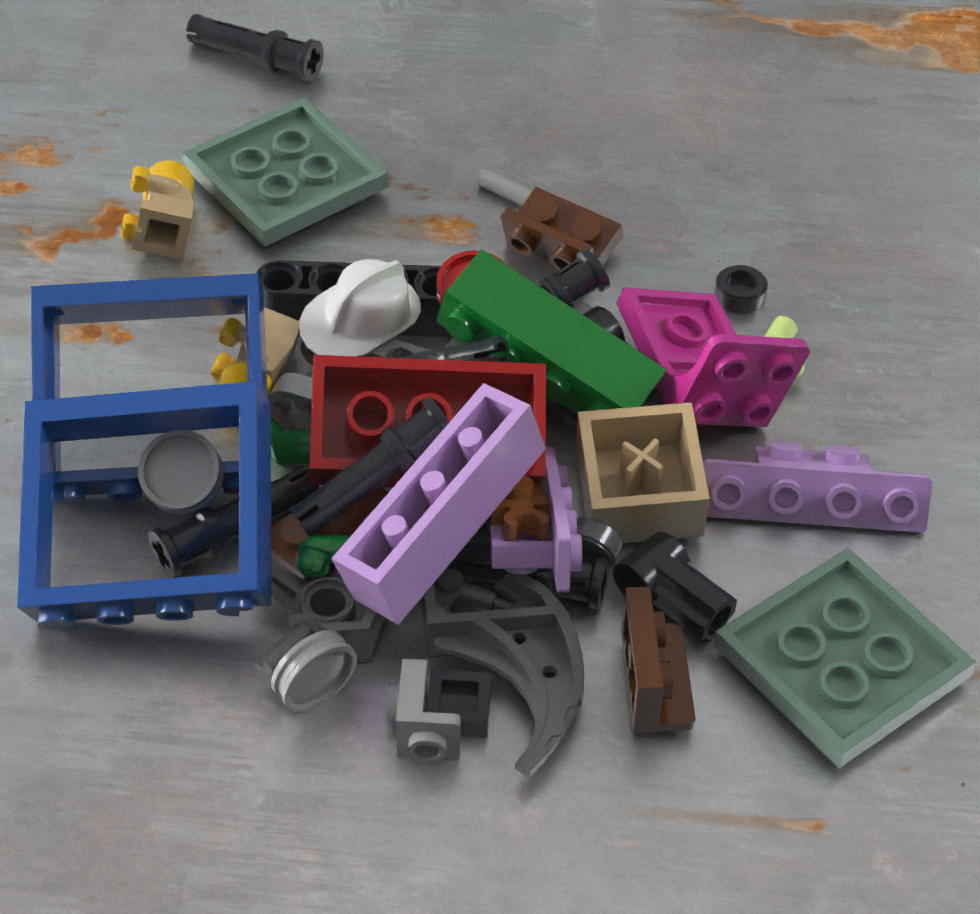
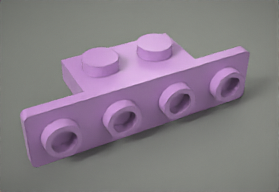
M773 441L769 444V447L755 446L754 462L717 459L703 460L710 497L707 517L919 533L927 529L932 491L931 478L928 475L874 471L868 455L860 454V450L852 446L830 445L826 447V451L803 450V445L796 442Z
M546 447V477L541 486L550 503L549 541H538L532 535H518L516 541H504L502 525L489 526L487 521L492 569H504L513 574H530L537 571L538 568H553L556 591L570 592V571H581L582 539L581 534H577L576 510H572L571 487H568L567 466L557 465L554 447Z

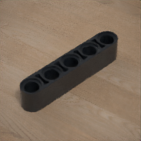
M292 260L268 262L262 265L256 272L259 274L264 291V307L299 321L305 307L318 295L336 285L342 271L352 263ZM402 265L407 283L413 287L420 298L421 312L416 323L399 335L453 337L445 327L436 322L441 308L437 300L436 285L437 274L441 266Z

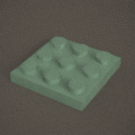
M305 97L182 152L183 164L191 171L193 177L265 247L389 188L388 172Z
M849 548L841 551L718 629L715 633L713 645L838 768H841L972 677L976 661Z

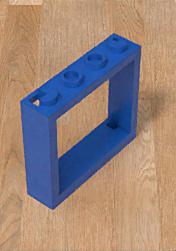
M259 274L31 286L32 401L60 398L59 325L235 314H245L248 382L257 381L268 398L264 291ZM55 442L53 503L78 504L85 501V495L107 494V498L114 501H133L142 498V492L144 491L139 483L138 467L61 471V442ZM239 461L222 462L224 477L221 486L223 487V492L239 494Z
M257 381L25 401L17 608L35 620L38 626L57 625L61 629H69L75 626V620L96 618L97 622L101 624L125 625L134 622V616L149 614H156V617L162 620L181 621L192 618L193 611L216 610V613L224 616H239V611L253 610V607L272 605L271 406L269 399ZM239 427V573L50 587L55 442L158 434L173 430L194 431Z

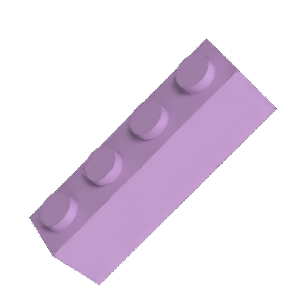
M485 383L482 384L331 558L355 601L397 625L402 622L546 450L529 404Z

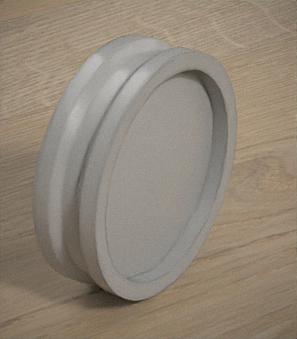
M173 430L156 437L143 451L138 465L139 483L147 497L161 510L178 515L191 514L209 505L219 493L224 477L222 460L213 445L202 435L189 430Z
M333 630L316 632L294 645L279 661L271 678L272 690L282 699L290 711L306 712L315 709L334 697L346 685L355 670L357 654L338 632Z

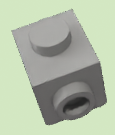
M402 659L400 684H388L386 701V721H396L397 757L414 758L422 762H436L441 759L458 760L461 747L460 715L426 712L428 699L427 660Z

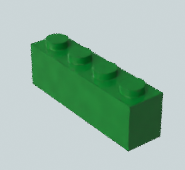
M483 249L477 253L446 291L436 320L437 323L446 328L450 335L463 342L488 339L496 335L503 336L509 345L510 351L490 354L489 356L498 355V358L511 356V362L546 364V398L552 402L562 404L577 415L578 412L646 406L667 370Z

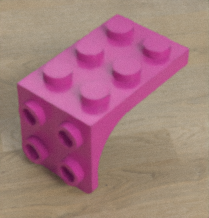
M624 287L616 302L638 351L667 369L656 389L663 405L692 402L696 424L768 427L810 354V349L803 339L736 335L716 294Z

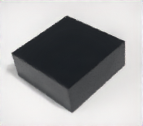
M431 669L426 712L458 714L461 717V736L488 738L492 673Z

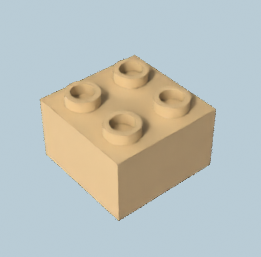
M692 402L578 412L576 457L585 518L600 521L611 527L620 536L622 543L646 541L657 532L668 533L674 538L704 536L710 497Z

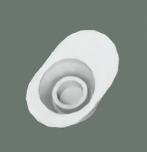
M379 259L355 261L342 271L336 285L318 295L305 307L299 320L300 337L307 349L316 355L364 356L395 336L405 332L416 323L421 312L420 298L413 287L407 283L404 277V267L398 260H393L389 263Z

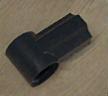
M657 532L614 566L613 579L624 597L625 588L650 587L652 604L701 641L705 639L712 641L715 638L716 631L725 626L735 613L737 599L693 568L685 548L668 533Z

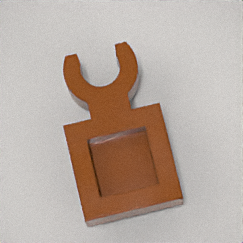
M523 476L487 519L489 526L502 525L504 541H516L518 535H532L538 541H549L550 503L539 480H532L527 476Z

